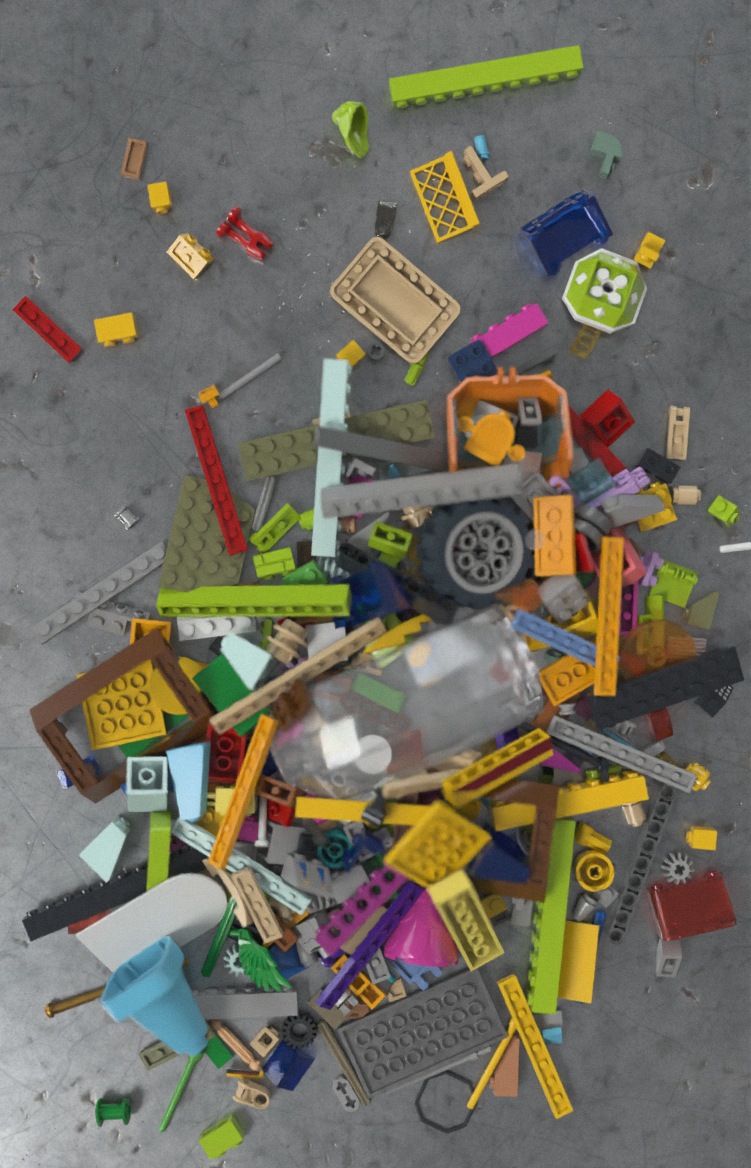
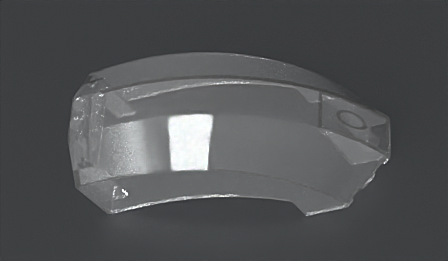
M495 603L482 610L469 612L453 620L449 625H442L372 659L306 686L313 704L311 710L296 727L287 733H282L278 723L274 740H272L270 746L285 783L323 798L345 800L383 787L385 782L401 780L448 760L544 711L539 671L522 634L510 627L512 622Z

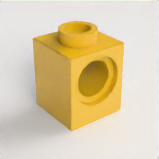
M168 183L147 184L153 212L164 214L171 210L172 202Z
M354 340L336 354L338 360H348L351 370L366 357L365 352Z
M690 826V831H687L686 841L689 843V846L695 849L716 850L717 831L714 828Z

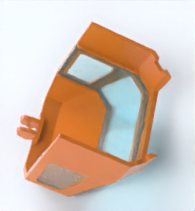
M510 367L509 377H504L503 368H498L497 376L466 378L448 395L446 414L448 471L457 472L495 467L463 449L469 438L465 437V433L461 432L457 427L460 418H472L479 400L517 415L518 397H538L542 424L538 427V447L524 448V450L543 453L539 473L543 474V478L548 483L552 477L557 475L562 476L567 483L573 457L566 391L545 375H516L515 367ZM518 421L514 428L515 436L511 444L512 446H516V429L518 428ZM558 483V484H556L555 486H557L558 488H560V487L562 486V484H561V483Z

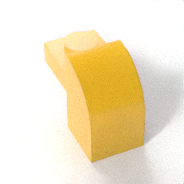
M647 232L633 260L651 269L653 263L657 261L660 255L659 252L666 240Z

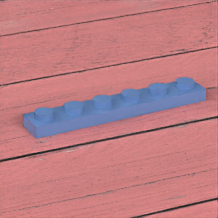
M517 610L511 623V628L595 667L597 645L525 611ZM617 655V665H618L619 660H620V658H621V657L618 656V655Z

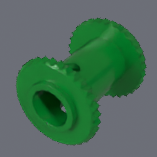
M124 1097L123 1103L104 1104L102 1098L97 1100L95 1117L99 1127H102L104 1120L122 1119L124 1125L129 1124L131 1105L128 1097Z

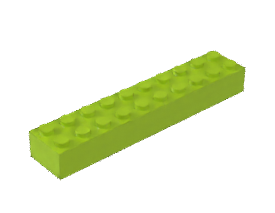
M572 816L555 819L545 903L535 901V904L538 905V911L534 912L533 918L536 930L532 931L531 941L534 943V950H530L532 969H528L530 988L526 989V1000H528V1005L531 1007L532 1012L556 1015L576 823Z

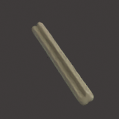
M325 1020L317 1023V1028L363 1106L369 1104L371 1098L368 1099L355 1069Z

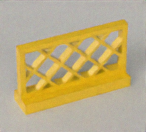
M452 151L446 153L441 158L410 171L437 243L471 229L481 227ZM444 162L446 167L443 176L433 172L435 166ZM421 171L429 173L425 184L419 182L415 174ZM432 175L441 178L437 189L428 185ZM444 180L451 182L453 185L450 194L440 190ZM426 188L436 191L432 202L423 196ZM439 193L448 196L444 207L435 203ZM451 198L459 201L460 205L457 212L447 208ZM433 205L443 209L439 220L430 214ZM445 211L455 214L451 225L442 221ZM457 217L465 218L468 226L461 229L455 227L454 224ZM440 223L450 227L447 235L439 237L437 232Z

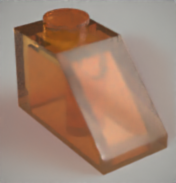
M531 580L494 593L495 598L525 612H533L537 610L538 606L543 605L537 584Z

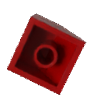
M609 389L580 415L583 421L607 447L614 443L635 423L623 400Z

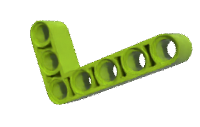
M167 808V811H154L150 813L147 892L165 882L168 878L171 830L170 808Z

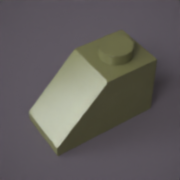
M711 591L689 604L688 608H685L682 619H685L684 624L710 630L720 593Z

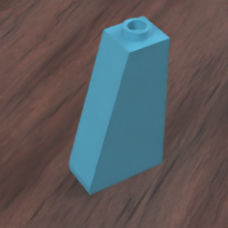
M209 741L166 751L181 820L188 819L189 822L200 820V816L206 814L210 758Z

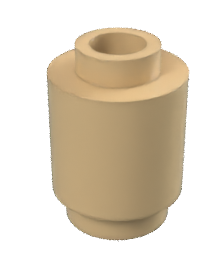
M677 486L672 488V503H677V505H696L697 501L701 499V490H697V486Z
M641 801L622 806L628 824H632L633 827L644 824L643 821L646 820Z

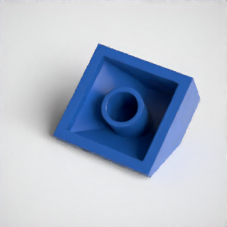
M274 942L268 946L271 957L278 964L276 968L286 980L307 969L303 964L301 965L296 943L284 952Z

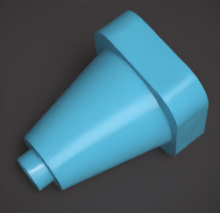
M166 936L120 965L108 979L100 1002L115 1021H121L130 1017L176 1053L183 1054L187 1052L190 1056H194L202 1051L208 1043V1039L205 1037L208 1026L181 970L185 954L170 936Z

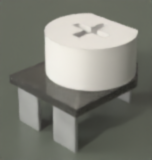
M349 988L336 1003L337 1009H340L345 1015L350 1012L344 1004L347 1000L353 1007L359 1003L352 996L354 992Z

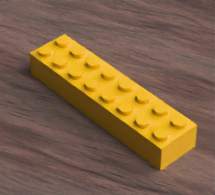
M630 769L624 770L622 774L616 776L615 773L609 774L608 782H603L602 779H585V782L578 783V781L566 783L567 786L559 788L556 819L648 800L645 778L643 775ZM491 799L492 802L490 803L487 802L491 824L496 831L534 823L536 806L494 799Z

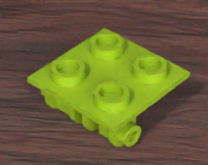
M664 560L663 565H661L656 574V585L651 587L649 595H663L664 601L685 608L693 585H696L698 581V572Z

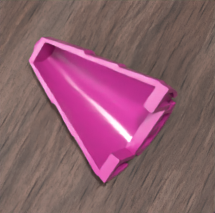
M424 887V892L389 935L384 945L383 955L392 960H397V957L404 961L403 963L421 966L449 967L450 962H452V965H457L459 960L457 944L428 889Z

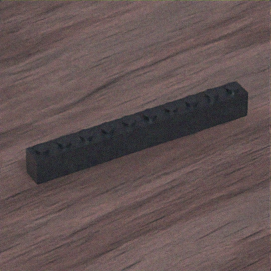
M188 845V849L182 852L180 849L169 854L167 880L179 875L196 874L207 869L203 860L209 857L191 845ZM144 864L134 868V872L129 874L126 871L116 875V879L106 883L103 880L95 888L91 889V886L80 890L78 895L73 896V894H69L63 897L61 902L55 903V901L44 905L42 910L37 911L36 908L28 911L22 922L30 942L143 895L147 892L148 866L145 867Z

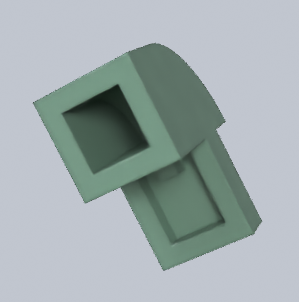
M601 131L596 132L589 153L604 159L598 177L606 179L609 174L613 173L614 162L619 163L622 158V146L618 139L611 134Z

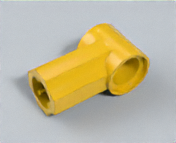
M580 821L575 830L574 841L585 847L587 845L603 854L609 851L612 840L596 832L591 826Z

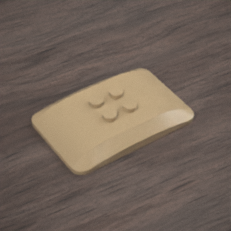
M380 237L372 238L330 288V294L336 302L397 354L413 364L418 363L458 317L461 309L456 300Z

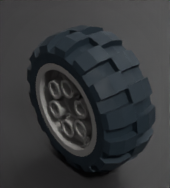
M505 496L437 504L433 507V515L430 519H424L419 530L423 533L421 542H417V558L421 561L419 570L425 582L429 583L433 590L453 600L461 608L468 607L472 610L488 609L491 604L499 606L512 598L510 593L515 589L520 591L528 581L525 577L528 568L534 569L535 554L532 553V546L535 545L534 529L528 525L529 517L521 507L516 506L511 499ZM470 522L474 532H470L466 526ZM496 526L498 530L494 533L493 529ZM486 527V534L481 536V530ZM468 536L469 542L463 543L464 538ZM501 538V545L496 547L497 540ZM452 546H458L460 551L452 552ZM477 546L482 548V550L479 549L475 550V552L472 551L474 548H477ZM466 556L465 564L462 565L461 559ZM482 567L481 574L477 575V569ZM466 569H469L466 576L462 577L461 574Z

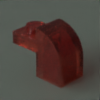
M666 707L645 714L648 720V727L655 742L673 736V727Z

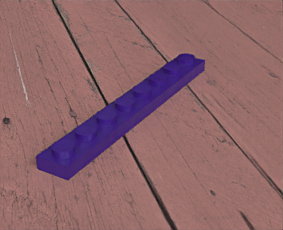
M410 880L404 886L402 892L392 901L387 911L381 915L373 929L368 932L365 939L356 947L351 957L345 961L343 967L332 978L329 985L320 993V996L315 1001L319 1007L328 1010L333 1008L424 892L425 888L422 885Z

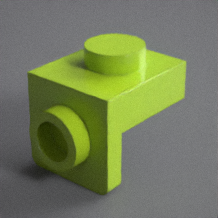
M719 495L707 510L711 515L723 521L729 528L732 524L738 522L741 514L736 505Z

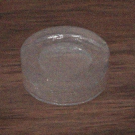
M532 530L526 535L525 543L528 548L538 550L543 547L545 536L539 530Z

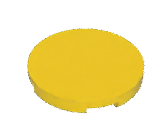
M179 657L178 663L197 691H202L192 680L202 670V667L189 658ZM155 668L150 678V693L156 705L170 714H187Z

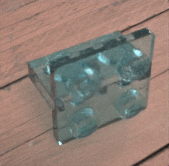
M600 458L568 476L567 479L582 505H586L617 486Z

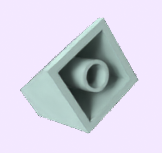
M230 633L229 636L226 635L221 643L223 646L221 648L222 652L247 687L256 692L263 686L277 659L233 633Z
M127 757L128 812L167 811V757Z
M118 816L79 854L106 883L118 868L132 830L131 824L124 817L120 818Z

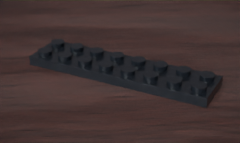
M732 643L616 683L615 696L594 695V691L586 693L596 728L601 730L744 681V676L736 646Z

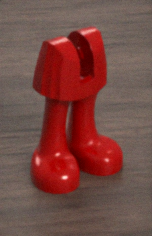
M236 205L229 213L227 221L247 234L251 241L235 231L226 221L219 226L215 234L219 238L229 237L237 241L246 249L248 255L263 261L267 255L256 246L257 242L269 251L273 248L274 244L263 231H256L242 219V210Z

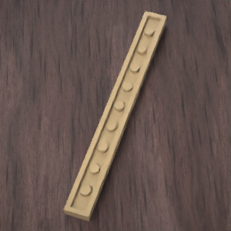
M379 617L369 621L366 625L351 632L343 639L336 641L333 645L318 652L315 656L302 662L294 669L285 672L266 686L251 693L243 700L236 702L225 711L218 713L210 719L212 725L219 735L276 701L281 692L288 693L295 679L303 680L305 683L387 633Z

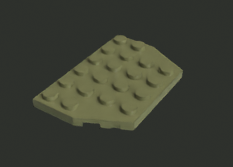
M184 475L158 587L189 592L204 586L239 585L246 552L229 556L206 479ZM230 490L246 545H248L255 509Z

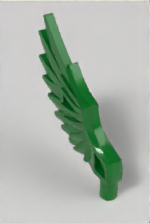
M247 928L230 929L229 935L238 937V948H241L238 957H240L239 962L242 963V969H246L245 975H250L251 982L256 980L257 987L260 988L263 985L266 991L271 990L270 985L278 992L283 990L280 984L288 988L292 986L276 968L278 964L271 957L268 947L258 944L253 938L251 930Z

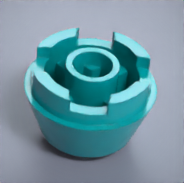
M331 830L319 838L317 856L320 861H323L325 866L341 868L347 865L353 858L354 849L345 832Z

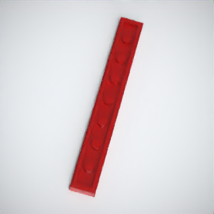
M201 405L187 409L185 414L229 556L246 552L248 548L204 406Z

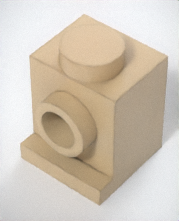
M265 1026L250 1045L263 1058H268L269 1054L281 1041L279 1038L280 1032L273 1026L271 1028ZM267 1037H270L272 1040L269 1045L266 1043Z

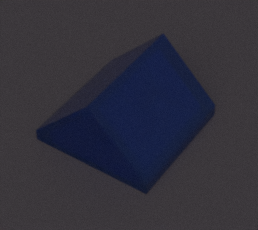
M282 1039L262 1067V1070L276 1087L293 1091L315 1059L303 1050H299L298 1047L293 1049L292 1045L288 1046L287 1041Z

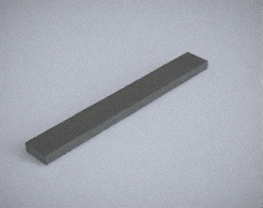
M317 426L314 443L316 447L449 473L448 453Z

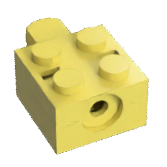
M220 783L216 788V792H208L207 798L214 799H207V806H215V812L225 815L236 783ZM258 785L254 789L245 816H251V813H255L258 808V794H255Z

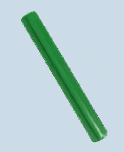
M233 896L230 898L201 969L203 977H210L235 919L236 914L234 910L239 906Z

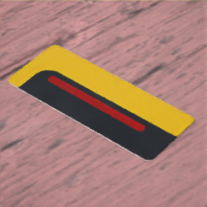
M226 1069L227 1077L263 1079V1071Z

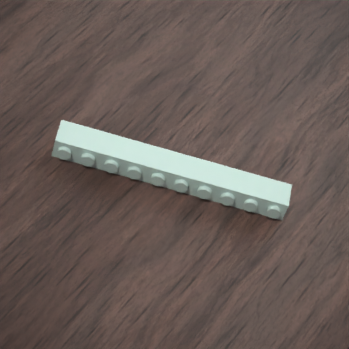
M324 359L320 414L321 427L347 432L344 416H348L349 404H345V397L350 394V384H346L347 376L351 377V365L348 364V360ZM318 447L312 555L335 557V552L338 551L340 540H336V533H340L341 521H337L338 517L323 518L320 495L321 488L343 486L344 483L340 482V475H344L345 463H341V457L346 452Z

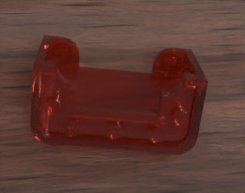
M718 870L707 872L703 880L673 887L656 883L652 884L651 888H646L656 933L663 941L677 940L733 927L738 924L723 874L718 872Z

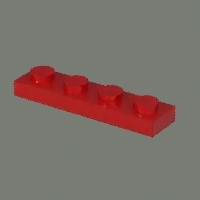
M25 296L12 309L68 363H71L83 350L28 297Z

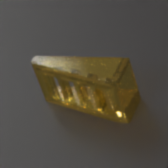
M583 323L569 351L586 360L602 330L597 329L595 331ZM586 330L594 335V337L591 338L587 336L586 334H584V331ZM581 337L588 340L590 344L587 345L580 341ZM577 344L586 348V352L576 348Z

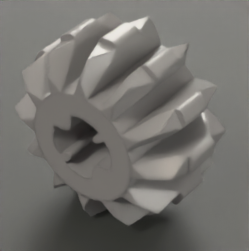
M677 851L676 856L673 853H669L670 859H663L667 864L661 865V868L665 870L662 873L663 876L668 877L667 881L670 883L674 881L676 885H679L681 880L685 884L686 877L692 878L689 872L695 871L691 867L693 861L688 860L689 856L687 854L682 855L679 851ZM677 865H680L679 871L677 872V871H676V869H677L676 866H677Z
M311 892L308 893L312 900L307 906L308 913H314L334 906L337 901L335 898L332 899Z

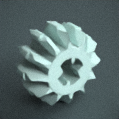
M233 944L232 949L228 948L226 950L228 955L223 957V960L227 961L224 967H231L228 973L231 974L235 971L236 977L239 976L240 972L243 976H246V969H242V963L236 962L241 948Z

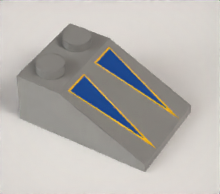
M297 853L294 856L287 854L280 875L281 878L298 889L334 898L329 869L322 865L323 861L312 858V861L305 860L306 856Z

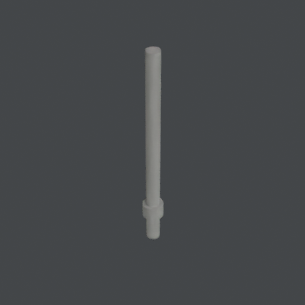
M491 1046L484 1047L390 1089L385 1093L386 1095L392 1094L470 1060L473 1062L479 1059V1056L491 1052Z

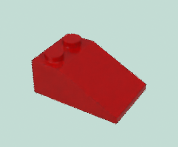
M208 723L206 742H210L208 780L237 783L243 766L246 734L241 738L231 727L219 735L212 723Z

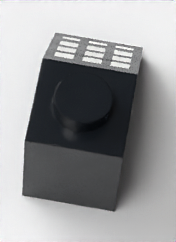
M729 685L700 695L694 704L707 716L713 718L726 704L734 688Z

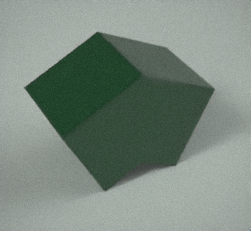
M542 766L538 782L552 784L554 768Z

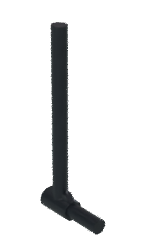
M522 720L518 725V728L528 733L538 729ZM548 734L552 745L596 766L602 781H609V768L605 757L599 756L596 758Z

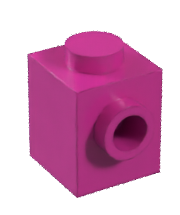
M257 816L244 817L237 839L257 841L259 819H257Z

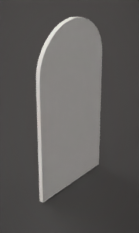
M199 874L175 876L77 933L76 937L110 971L114 972L124 962L163 937L170 936L178 947H181L212 929L221 921L226 911V894L220 884L207 876Z

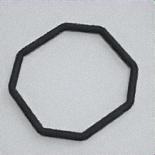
M446 1070L425 1079L415 1099V1106L422 1123L448 1134L467 1126L476 1105L474 1109H470L464 1124L446 1130L425 1120L418 1104L428 1081L444 1074L468 1084L473 1094L474 1087L469 1080Z

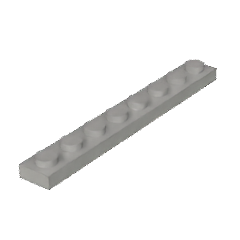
M161 541L31 627L40 642L45 644L161 567L164 563L167 548Z
M553 715L546 731L547 734L688 793L691 792L697 777L694 773L556 715Z

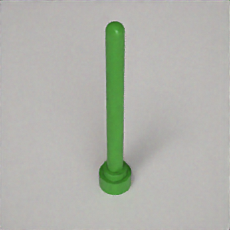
M203 1050L194 1056H190L187 1053L188 1063L158 1129L160 1132L166 1130L195 1063H198L204 1055Z

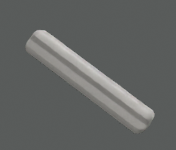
M267 476L251 526V529L258 532L263 527L277 481L274 477Z

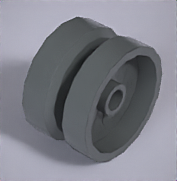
M577 505L574 507V534L582 533L587 540L589 552H597L602 545V537H606L612 527L611 522L600 511L586 505Z

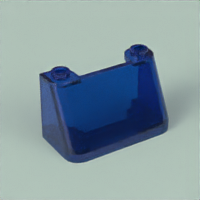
M584 190L577 191L518 230L528 249L548 277L558 274L562 267V261L591 242L601 245L609 240L608 238L613 235L595 195Z
M381 561L371 563L367 571L347 578H342V575L330 578L331 582L324 584L349 585L352 601L349 616H332L336 629L365 623L377 617L381 618L412 608L409 597L387 564H382Z
M485 822L481 829L486 831L491 838L466 864L467 872L474 878L515 884L525 883L531 875L530 867L521 863L525 854H523L524 852L520 845L501 831H496L488 822Z

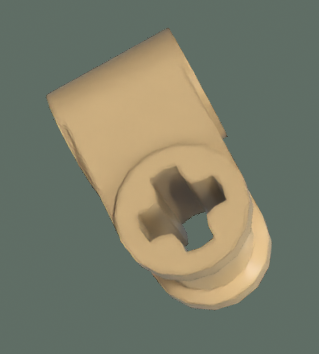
M245 1078L238 1080L239 1086L236 1094L233 1095L234 1101L257 1109H265L271 1099V1090L268 1087ZM262 1094L266 1097V1100H260L257 1096Z

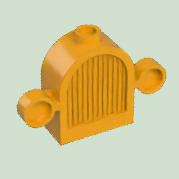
M501 410L499 414L484 416L477 425H474L473 420L469 417H462L458 420L457 427L461 432H472L463 449L495 467L500 466L507 452L513 461H521L525 457V450L522 446L511 445L514 440L515 430L512 422L509 420L510 414Z

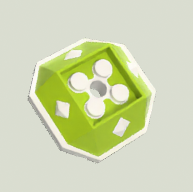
M601 248L575 262L562 300L567 305L574 320L611 334L635 324L647 291V286L638 262ZM603 287H608L611 293L605 292Z

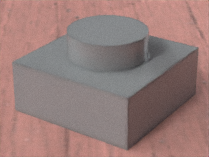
M609 885L604 890L592 892V895L607 908L619 893Z

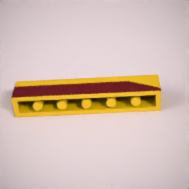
M538 728L444 779L442 783L446 799L454 807L459 808L551 757L553 749L550 736Z

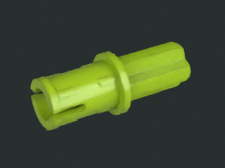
M430 351L418 363H410L411 367L404 382L412 386L415 385L421 370H424L423 366Z

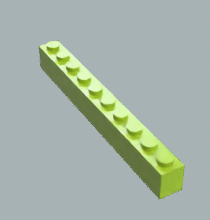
M580 45L389 78L392 107L402 109L408 107L409 104L424 105L427 101L432 100L442 102L449 97L459 99L465 97L466 94L481 95L484 91L492 90V92H498L506 87L515 89L528 83L530 85H537L545 80L555 82L562 77H567L568 79L576 78L583 70Z
M349 585L204 586L189 592L160 588L156 607L161 617L349 616L352 596Z

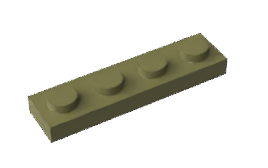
M205 1020L208 1026L205 1037L210 1040L215 1034L207 1020ZM162 1041L139 1053V1057L147 1071L180 1055Z

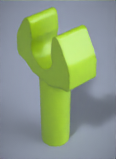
M620 765L608 767V775L622 772ZM598 768L585 770L587 779H596L601 776Z

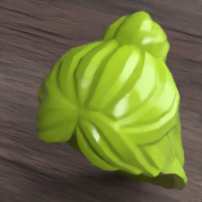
M347 101L333 112L332 120L339 126L348 148L358 158L366 156L370 148L367 136L369 121L367 108L362 102Z

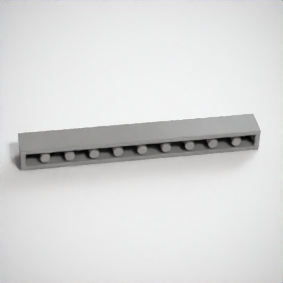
M518 464L321 488L320 504L323 518L518 495L521 494Z
M270 986V991H266L264 987L263 990H255V987H246L241 991H236V988H226L224 991L218 992L217 989H206L205 992L191 990L205 1020L298 1016V988H293V986L290 988L282 986L283 990L281 992H278L272 986ZM104 1007L105 1024L137 1023L130 1017L121 1021H115Z

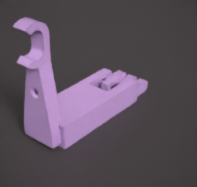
M638 467L631 472L626 468L578 498L562 476L557 475L549 480L551 486H555L558 483L562 484L556 490L558 496H560L562 490H567L568 495H573L574 507L586 505L600 511L602 514L601 500L618 494L634 495L640 491V488L650 482L643 467Z

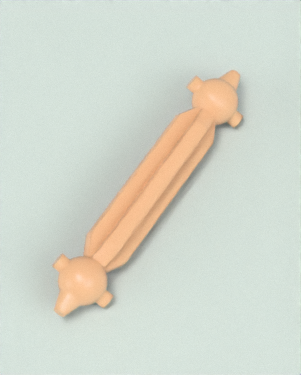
M209 1019L211 1029L217 1030L219 1036L243 1061L250 1064V1070L263 1071L261 1061L254 1059L252 1053L226 1026L221 1025V1019Z

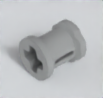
M128 505L122 507L114 515L126 526V530L131 529L140 520L139 517H135L132 514Z

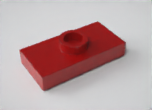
M267 798V817L285 827H291L296 809Z

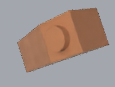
M517 1033L513 1034L493 1071V1077H490V1089H493L494 1096H518L520 1039Z

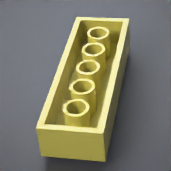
M462 869L427 888L470 971L477 969L504 953Z

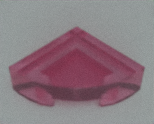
M581 694L579 697L580 701L574 709L577 711L576 714L588 721L591 715L590 705L587 698Z

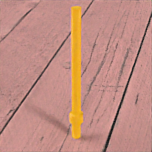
M512 1017L506 1031L508 1037L501 1040L466 1105L470 1109H474L517 1029Z

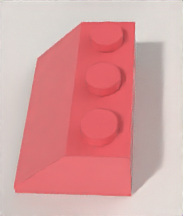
M618 526L610 529L606 537L624 538L621 587L634 584L648 571L624 530ZM602 545L597 552H589L599 578Z

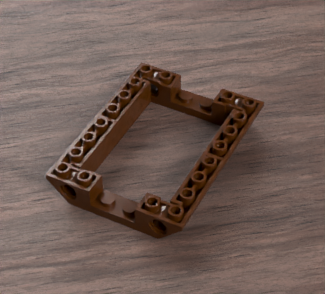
M158 627L29 710L38 735L80 794L95 804L120 789L122 784L127 783V761L99 778L91 762L85 764L65 735L68 730L57 717L148 659L152 661L192 720L134 757L168 758L166 751L188 746L207 734L208 723H211L210 719L217 715V712L204 693L197 691L178 663L180 658Z
M405 763L403 773L418 765ZM422 765L428 775L443 772L434 767ZM509 779L479 796L487 799L536 806L527 879L462 869L474 891L545 903L559 785ZM444 787L431 790L444 792ZM421 792L406 794L398 798L397 803L419 805ZM395 824L392 850L415 825ZM391 871V878H395V874Z

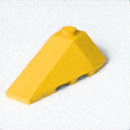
M584 590V591L586 592V594L588 595L589 599L591 600V598H590V596H589L587 590ZM591 600L585 607L581 608L561 625L551 614L544 621L575 636L586 639L597 634L598 612ZM526 634L521 635L527 652L551 647Z

